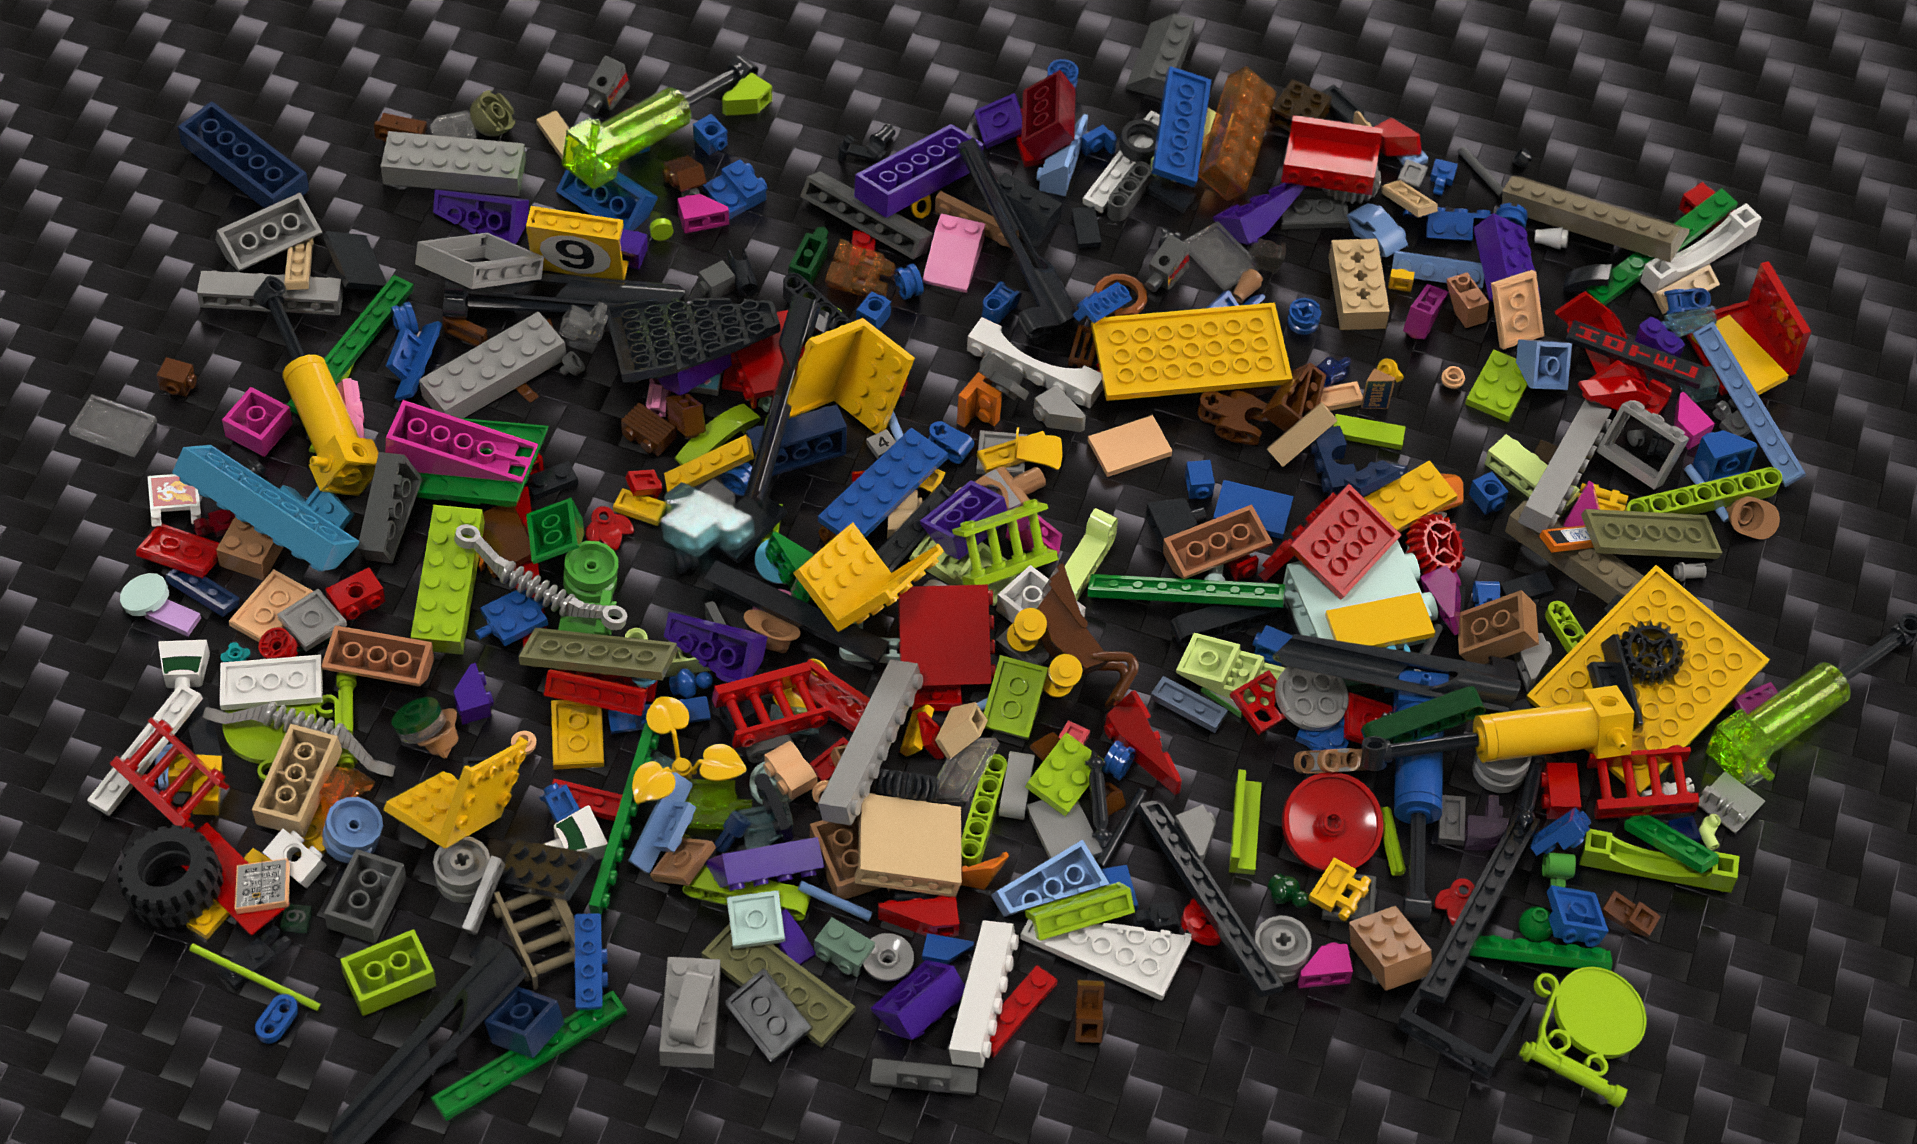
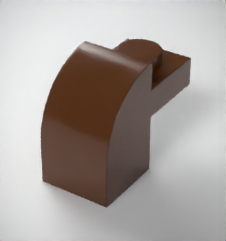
M1078 980L1075 1006V1042L1102 1043L1104 981Z

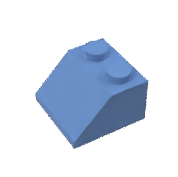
M1518 339L1516 363L1529 388L1568 390L1572 343Z

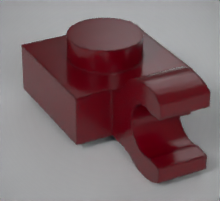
M220 509L208 513V519L198 518L194 520L196 535L203 537L212 532L215 533L216 537L225 535L235 518V514L230 510Z

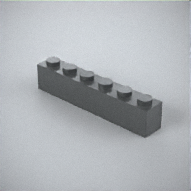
M821 171L807 176L800 197L912 259L926 254L933 233L897 213L887 218L856 199L854 197V189Z

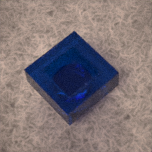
M1693 816L1669 820L1667 826L1697 843L1700 842L1701 835Z

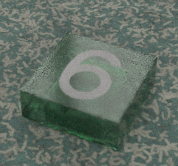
M290 904L289 907L284 909L280 925L281 930L307 933L312 906Z

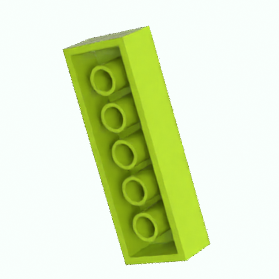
M433 506L411 632V639L432 642L433 652L463 655L479 553L474 548L465 549L458 546L454 541L457 527L468 524L475 526L479 530L480 536L483 537L485 521L482 509ZM462 535L465 538H472L469 535Z

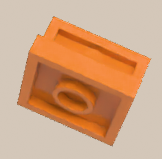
M979 372L958 395L957 424L964 428L975 415L981 421L988 422L993 426L1000 421L1002 392L992 387V381Z

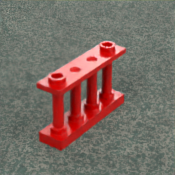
M808 662L715 686L712 698L715 708L727 707L737 728L732 742L734 749L749 747L760 741L809 728H819L827 724L830 713L829 706L817 709L806 686L811 674ZM793 687L797 688L807 712L794 715L783 690ZM770 693L774 694L784 718L771 721L760 696ZM750 700L761 724L747 727L737 702Z
M550 669L547 672L544 696L642 716L644 714L645 702H654L658 680L651 684L650 687H640L632 681V677Z
M151 717L148 722L156 728L151 736L131 758L124 760L116 756L110 764L174 825L182 826L183 829L185 827L193 829L195 825L189 820L191 817L190 813L215 785L224 790H227L230 786L223 781L226 778L224 774L215 767L211 770L171 732L174 728L163 719L159 722ZM164 736L173 746L148 774L142 776L137 771L139 763ZM180 753L184 754L191 762L165 791L159 792L154 787L157 784L155 781ZM199 768L208 777L207 780L183 807L179 806L176 808L172 804L174 795Z
M1673 745L1664 749L1631 751L1629 755L1597 759L1594 753L1590 754L1587 769H1598L1602 798L1597 800L1594 808L1595 819L1696 812L1700 802L1698 793L1687 791L1683 762H1687L1689 758L1690 747ZM1659 763L1673 764L1677 788L1676 794L1665 795L1662 793L1658 770ZM1647 764L1652 795L1640 797L1637 795L1632 765ZM1608 767H1623L1627 797L1617 799L1612 797Z

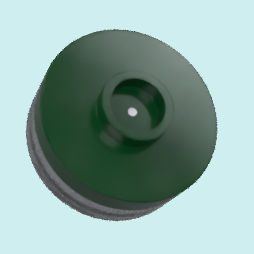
M432 697L419 698L406 704L396 712L392 719V725L396 733L405 744H416L431 738L446 723L445 714L438 701Z

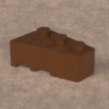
M1311 362L1291 371L1293 379L1279 387L1261 413L1284 432H1287L1321 401L1327 375Z

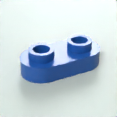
M281 994L272 1000L255 1025L259 1040L264 1043H273L281 1038L298 1013L297 1002L293 996ZM285 1008L289 1009L288 1012H286V1013H281V1010H282V1009H285ZM268 1029L274 1030L270 1034L265 1033Z

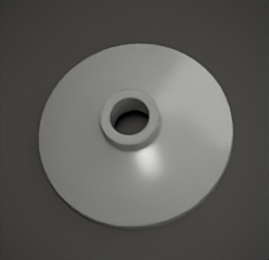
M885 933L870 939L875 942V948L865 960L863 966L871 976L882 981H894L902 978L910 971L914 962V953L911 945L904 938L896 934ZM890 959L892 963H884L883 961Z

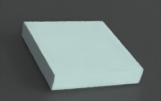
M778 890L727 897L733 949L785 942Z

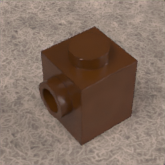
M166 357L157 373V380L160 390L167 391L172 395L186 397L190 389L195 387L197 376L194 373L192 364Z

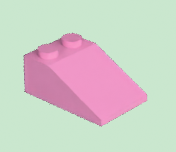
M941 214L935 229L922 282L967 293L984 243L985 223Z

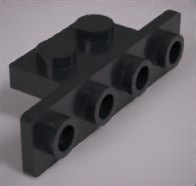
M1613 634L1601 643L1605 662H1591L1587 665L1592 688L1617 685L1634 711L1633 731L1643 725L1642 715L1639 710L1626 659L1623 657L1624 652L1621 649L1623 646L1621 645L1620 637L1618 634Z

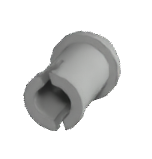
M1680 562L1674 566V577L1680 581L1691 578L1704 579L1706 577V566L1704 563L1684 564V562Z

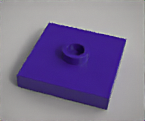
M1015 93L974 110L986 148L1022 134V111Z

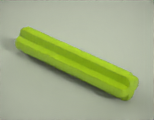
M1381 807L1383 815L1382 837L1391 874L1393 876H1401L1405 873V865L1392 811L1389 807Z

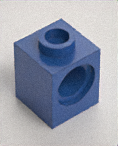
M709 114L693 124V139L708 155H711L727 146V130L712 114Z
M871 291L857 308L856 320L864 318L879 330L891 316V301L885 296Z
M1211 461L1187 462L1185 480L1189 499L1213 497L1215 481Z
M1491 471L1472 481L1469 495L1486 515L1492 511L1497 512L1505 506L1508 490Z
M1266 625L1263 632H1258L1253 641V646L1256 647L1255 654L1264 656V661L1282 667L1281 662L1273 659V655L1293 636Z

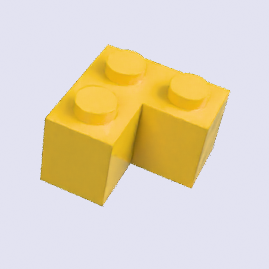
M179 754L169 765V785L191 762L184 754ZM196 755L211 770L215 767L223 774L222 756ZM198 768L179 791L192 792L193 795L208 777ZM215 785L193 810V814L219 815L221 788Z

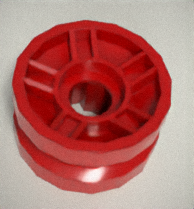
M281 627L267 630L259 640L258 646L259 652L265 659L296 657L298 654L297 647H299L294 637Z

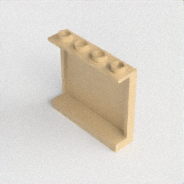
M869 793L868 797H865L861 804L859 814V853L855 883L955 897L961 885V807Z

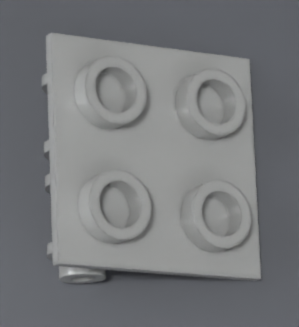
M1724 771L1710 787L1706 786L1702 791L1703 795L1699 798L1698 806L1708 814H1717L1721 818V823L1736 834L1765 803V800Z

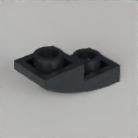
M1612 264L1590 265L1567 272L1563 291L1584 292L1587 291L1588 285L1609 286Z

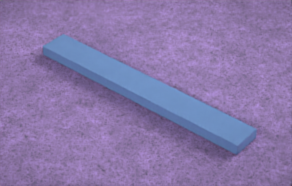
M1714 322L1693 332V336L1771 465L1781 472L1783 485L1787 487L1805 477V471Z

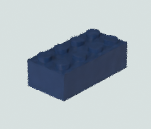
M837 405L822 407L813 412L801 413L795 417L788 418L772 476L846 455L847 426ZM756 426L746 430V435L751 439L754 459L764 426ZM754 459L748 461L751 466H753Z

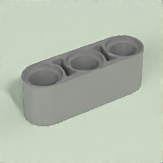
M1010 751L999 816L1024 820L1029 790L1025 785L1032 777L1035 755Z
M688 969L668 1034L670 1039L691 1044L696 1043L713 990L715 975Z

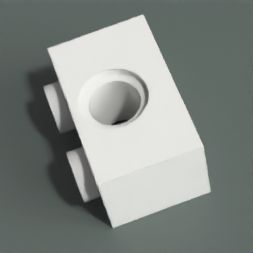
M282 829L263 853L271 860L288 858L290 862V876L307 889L327 866L321 860L324 855L313 846L309 849L302 844L305 840L294 830L289 834L285 829ZM300 851L302 853L301 858L296 862H292L293 854Z

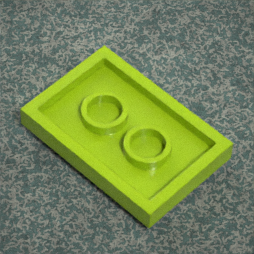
M1493 349L1465 404L1509 422L1528 387L1516 363V359Z
M1000 655L984 710V715L988 720L984 729L1029 740L1047 677L1048 667Z
M1066 732L1025 787L1066 817L1090 785L1089 774L1091 769L1085 766L1084 763L1091 757L1092 751Z

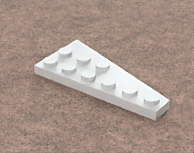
M1028 919L1020 939L1161 1001L1193 940L1190 933L1178 935L1170 934L1171 931L1166 930L1154 932L1146 931L1142 927L1103 923V925L1094 924L1039 941L1036 939L1033 921Z

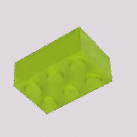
M414 929L340 959L343 975L362 1016L436 986L434 970Z

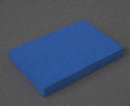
M1224 480L1213 519L1252 505L1268 535L1283 539L1294 496Z

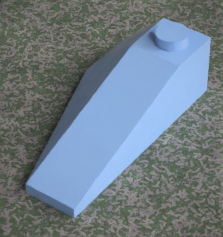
M1084 114L1075 124V140L1068 146L1053 152L1052 155L1046 158L1043 168L1039 167L1036 180L1040 181V191L1066 196L1080 152L1081 139L1087 131L1088 115Z

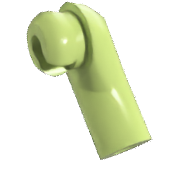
M1714 813L1705 817L1699 827V835L1706 847L1711 851L1720 846L1714 834L1721 824V818Z

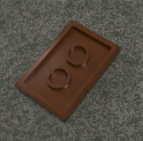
M495 506L483 512L485 525L482 538L492 547L494 552L499 557L504 558V560L514 561L516 567L531 560L529 537L515 506ZM488 566L492 577H497L498 575Z

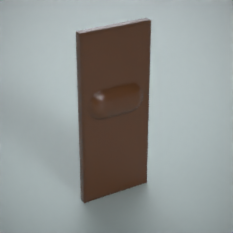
M526 383L515 388L529 403L539 398Z

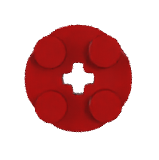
M1193 898L1190 904L1186 906L1181 918L1183 930L1186 931L1187 929L1192 934L1191 938L1198 943L1218 945L1221 941L1219 935L1211 924H1206L1205 920H1209Z

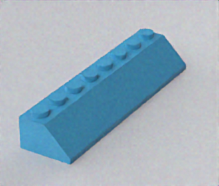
M212 445L183 447L172 472L180 478V482L195 487L200 495L213 499L217 502L218 507L230 510L236 514L235 517L238 520L250 523L258 533L270 536L275 544L291 550L293 556L305 559L311 563L310 566L313 569L321 572L335 569L358 546L359 540Z

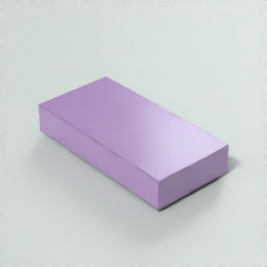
M168 599L158 610L145 612L147 614L145 615L146 619L185 636L191 634L201 619L200 613Z

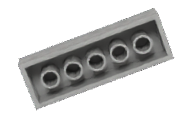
M389 131L381 163L383 184L519 196L526 163L525 146L522 143Z
M538 311L419 379L422 397L433 410L457 418H465L562 362V357L566 355L565 342Z

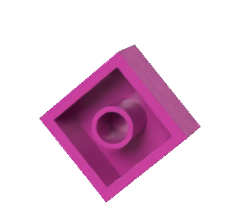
M252 387L246 391L222 419L225 437L264 457L293 424L289 406Z

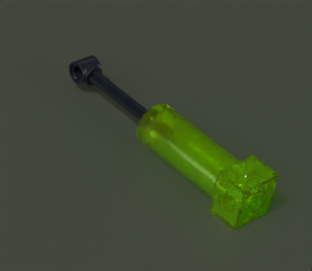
M739 54L730 61L727 72L685 95L673 87H667L603 123L591 118L580 122L566 130L562 166L595 190L617 177L619 163L688 125L691 120L690 106L731 83L738 84L741 79L746 78L751 72L757 76L759 72L758 66Z
M1913 613L1903 614L1898 623L1890 629L1889 635L1839 670L1832 664L1826 662L1819 663L1749 713L1739 709L1716 725L1706 753L1725 772L1742 784L1758 773L1767 781L1773 780L1775 774L1766 766L1770 756L1850 699L1851 694L1847 681L1897 646L1906 647L1914 645L1917 642V615Z

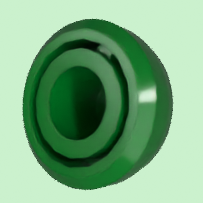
M1541 907L1527 909L1519 919L1521 933L1533 941L1548 939L1553 934L1549 922L1551 913Z

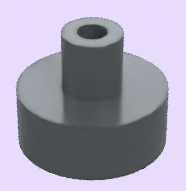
M570 351L562 357L564 365L560 368V371L563 375L566 376L571 373L574 376H578L585 370L582 360L574 352Z

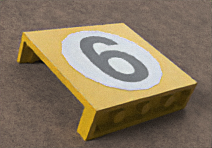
M531 206L526 223L530 251L544 257V271L625 280L629 262L622 260L620 239L624 226L623 220Z

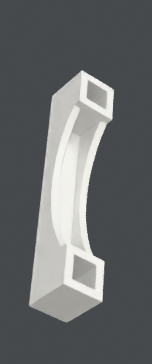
M1749 205L1741 206L1731 212L1727 219L1703 239L1687 249L1676 253L1671 263L1655 258L1645 264L1640 282L1651 293L1663 289L1756 236L1762 218Z
M981 317L968 335L967 351H970L973 355L984 358L991 351L1021 372L1024 378L1031 380L1036 385H1041L1048 389L1058 385L1071 400L1079 405L1091 408L1103 390L1100 372L1085 365L1082 369L1063 368L1033 359L1014 347L1004 337L1002 326Z

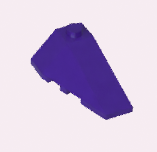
M1282 183L1269 189V195L1254 196L1249 198L1251 202L1240 207L1236 204L1214 216V221L1235 243L1252 245L1258 242L1259 237L1268 232L1306 186Z
M435 190L433 213L468 229L473 234L490 233L516 245L526 227L529 200Z
M668 612L664 637L670 642L677 643L678 648L685 653L691 654L699 660L698 663L708 667L716 673L719 679L728 683L754 675L763 661L768 638L745 629L673 612Z

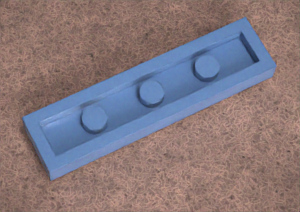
M1400 251L1394 252L1392 269H1405L1415 272V279L1447 283V278L1468 272L1478 288L1483 287L1484 273L1481 263Z

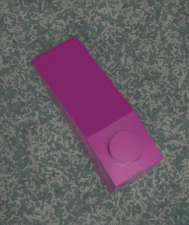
M1427 284L1411 305L1403 332L1408 333L1412 338L1425 339L1449 292Z
M1445 565L1420 576L1424 593H1432L1439 615L1455 636L1459 634L1461 606L1459 586L1462 584L1456 572L1452 573L1448 566Z

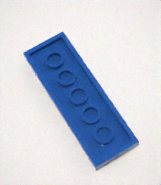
M1169 66L1166 72L1152 174L1194 187L1197 183L1211 86L1210 79Z
M910 428L818 516V522L836 535L848 525L854 523L866 538L948 459V453L913 428Z

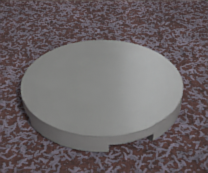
M1287 667L1280 674L1276 682L1275 697L1279 709L1290 722L1302 729L1310 731L1327 730L1336 725L1347 710L1348 691L1342 678Z

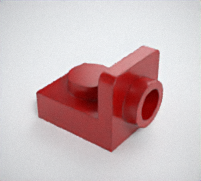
M1652 379L1648 390L1653 397L1645 405V410L1651 414L1660 415L1669 402L1672 388Z
M654 469L628 471L625 477L633 496L647 495L657 499L662 491L661 480L658 479Z
M1248 554L1227 562L1224 566L1234 579L1238 581L1255 574L1259 558L1256 555L1250 557Z

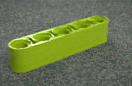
M999 754L988 756L984 762L961 838V867L965 865L970 867L982 861L1003 790L1007 769L1006 759ZM979 811H985L987 813L981 814L979 813ZM973 832H978V833H981V834H980V835H974V834H972V833H973ZM971 853L974 856H966L965 854Z
M704 865L689 886H683V892L690 897L728 905L727 897L778 890L781 911L787 909L796 921H801L805 918L811 898L810 895L798 891V886L768 880V884L753 886V882L744 883L745 888L729 891V886L722 888L718 886L710 870Z

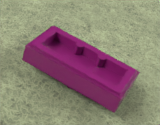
M1769 682L1735 697L1731 703L1743 722L1781 706L1784 701L1772 682Z

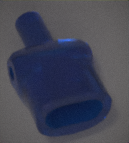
M1328 356L1316 366L1327 375L1324 387L1337 383L1346 377L1347 370L1345 368L1351 364L1349 357H1344L1337 361L1333 357Z

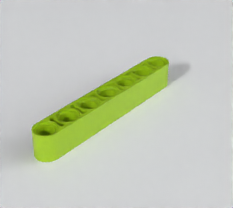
M1773 467L1746 472L1636 498L1628 503L1625 511L1693 515L1713 511L1719 507H1729L1736 500L1746 496L1757 499L1773 496L1782 482V474ZM1765 480L1771 481L1773 484H1769ZM1676 501L1682 502L1684 505H1680Z

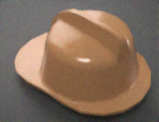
M1746 496L1736 500L1730 507H1726L1731 525L1734 530L1755 539H1766L1772 536L1779 527V512L1769 502Z
M755 609L744 613L745 623L755 630L756 633L768 637L765 649L786 653L791 641L796 640L800 636L798 627L769 613Z
M450 708L442 710L437 720L422 730L418 745L424 746L433 755L439 754L442 758H447L451 748L459 739L455 727L457 712Z

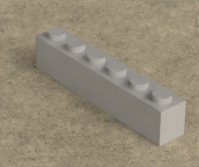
M201 271L197 289L199 306L205 308L271 311L260 306L255 301L253 294L267 276L277 277L284 283L285 275ZM310 277L309 289L286 290L283 294L285 312L340 315L344 294L342 280L332 277Z

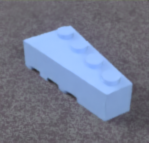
M1081 840L999 889L991 896L1003 916L1006 917L1023 912L1028 908L1106 886L1109 882L1085 842Z

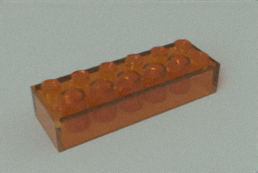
M1247 66L1227 77L1198 171V176L1227 201L1247 192L1277 94L1272 87Z

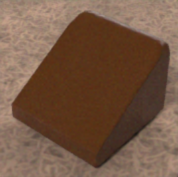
M1052 732L1031 744L1030 748L1044 761L1060 741V738Z
M1110 782L1105 783L1107 813L1109 816L1125 807L1126 803L1123 792Z

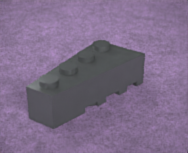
M385 452L378 453L359 538L360 542L357 547L366 560L393 563L423 480L405 455Z

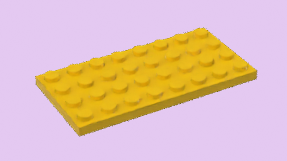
M1275 303L1104 317L1096 323L1091 321L1106 401L1277 386L1293 379Z

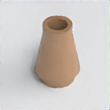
M1254 269L1244 271L1232 293L1235 300L1243 303L1246 298L1260 288L1263 281L1262 276Z

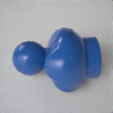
M686 668L681 669L677 675L671 676L669 680L672 694L674 696L681 695L684 698L693 697L698 687L707 689L713 683V677L710 673L701 672L696 677L691 670Z

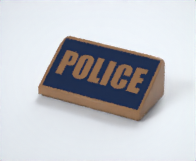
M1374 369L1367 379L1361 408L1388 409L1395 378Z

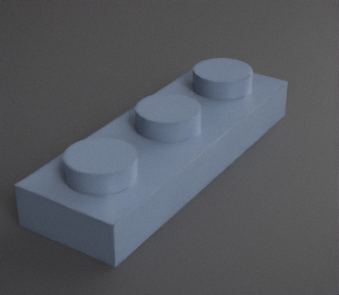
M1164 676L1154 688L1150 697L1151 700L1214 733L1228 713L1227 709Z

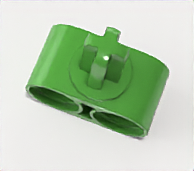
M1563 853L1544 854L1542 875L1543 877L1550 878V886L1565 888L1566 879L1574 877L1575 855Z

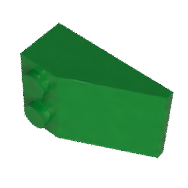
M572 498L526 514L533 564L580 548L584 536L583 518Z

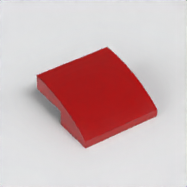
M961 685L922 686L915 694L912 711L925 705H930L934 708V711H950L951 707L962 705Z

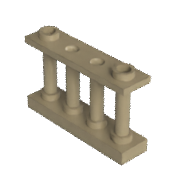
M499 891L494 893L495 903L492 904L494 914L497 919H502L523 965L522 969L527 975L524 981H530L533 990L538 989L537 975L571 962L575 964V919L566 900L528 893L504 902ZM542 899L550 900L552 904L550 910L513 924L508 912ZM553 919L554 921H560L562 926L559 928L560 931L522 944L518 935L519 932ZM563 940L564 942L569 941L571 949H569L568 953L532 966L527 954Z

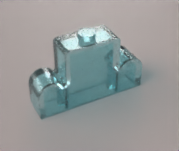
M683 482L670 490L664 497L667 513L661 519L664 541L696 557L703 554L717 542H720L721 547L726 550H735L755 537L753 517Z

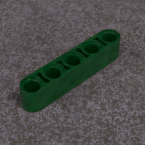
M1469 686L1370 721L1361 728V733L1364 739L1370 736H1379L1386 741L1388 740L1390 744L1416 741L1472 721L1476 716L1483 715L1486 709L1476 688Z

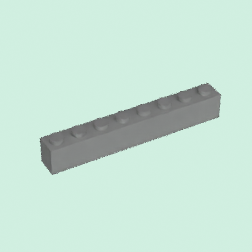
M1585 399L1527 501L1518 523L1538 533H1541L1542 530H1547L1548 527H1554L1559 517L1556 513L1561 514L1567 503L1563 499L1569 500L1574 490V487L1571 485L1577 486L1582 476L1581 473H1584L1597 449L1596 446H1599L1604 433H1606L1612 421L1608 419L1612 411L1611 409L1595 401L1592 403Z
M897 660L889 661L818 802L823 821L852 825L855 817L860 814L861 804L864 798L868 797L873 780L878 777L879 768L883 760L885 761L888 756V749L891 743L896 740L900 725L905 722L906 713L914 703L917 690L922 687L923 675L920 674L918 663Z

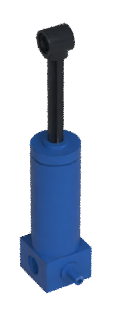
M1403 670L1397 676V679L1427 686H1436L1448 682L1449 674ZM1394 689L1392 695L1393 713L1434 698ZM1443 731L1419 740L1443 737ZM1443 752L1395 758L1394 813L1400 821L1410 824L1409 893L1404 896L1402 914L1409 923L1429 924L1431 899L1425 893L1426 824L1433 823L1442 816Z

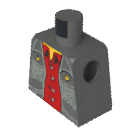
M606 55L604 56L588 83L591 99L586 104V107L590 111L597 113L601 107L612 110L630 88L625 64Z
M1169 234L1149 263V279L1145 283L1149 290L1156 292L1160 286L1166 290L1171 289L1189 268V245Z

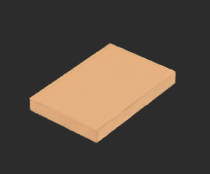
M1534 270L1491 283L1500 348L1507 349L1518 345V339L1534 340L1545 336L1537 276Z
M1153 415L1088 436V443L1107 477L1170 457L1173 452Z
M273 569L229 620V625L259 642L267 630L275 627L286 629L278 620L277 614L313 591Z

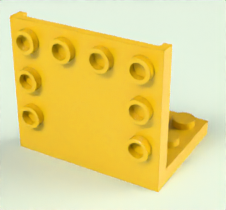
M864 318L842 325L831 331H826L816 337H811L805 344V352L798 362V369L788 395L787 402L792 406L789 418L835 401L870 430L878 434L886 430L915 358Z
M851 523L793 574L837 632L854 622L859 625L870 616L868 613H871L872 616L884 608L883 604H886L887 607L899 599L898 593L903 594L913 586L911 584L912 580L916 582L926 574L925 568L929 570L939 562L937 557L944 550L938 543L891 573L856 525Z
M518 737L514 745L473 767L464 766L459 780L452 774L443 771L387 801L384 811L446 849L502 816L505 806L511 799L510 791L519 777V766L526 757L525 749L528 741Z

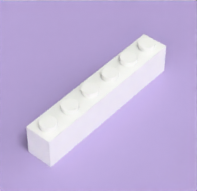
M983 920L949 1046L952 1064L983 1068L985 1057L989 1058L990 1038L995 1036L997 1029L996 1015L1002 1011L1001 995L1002 992L1006 993L1007 972L1012 971L1013 950H1017L1019 944V936L1015 934L1013 924Z

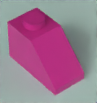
M701 194L678 198V214L684 233L729 225V209L727 206Z
M1682 392L1679 395L1675 408L1674 426L1682 429L1684 435L1690 438L1686 447L1691 449L1700 443L1702 436L1712 432L1715 423L1685 392Z
M1588 481L1566 517L1563 526H1583L1585 524L1581 514L1585 509L1600 510L1593 482Z
M1038 515L1044 546L1057 550V554H1059L1063 534ZM1026 516L1017 519L1022 549L1032 551L1034 544L1029 519ZM1007 528L1006 538L1011 541L1009 529Z
M1329 943L1326 946H1321L1302 969L1298 987L1307 988L1350 983L1353 970L1348 945Z

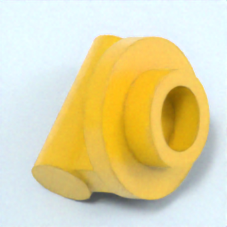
M1386 358L1379 362L1377 370L1394 377L1396 382L1404 378L1394 360Z

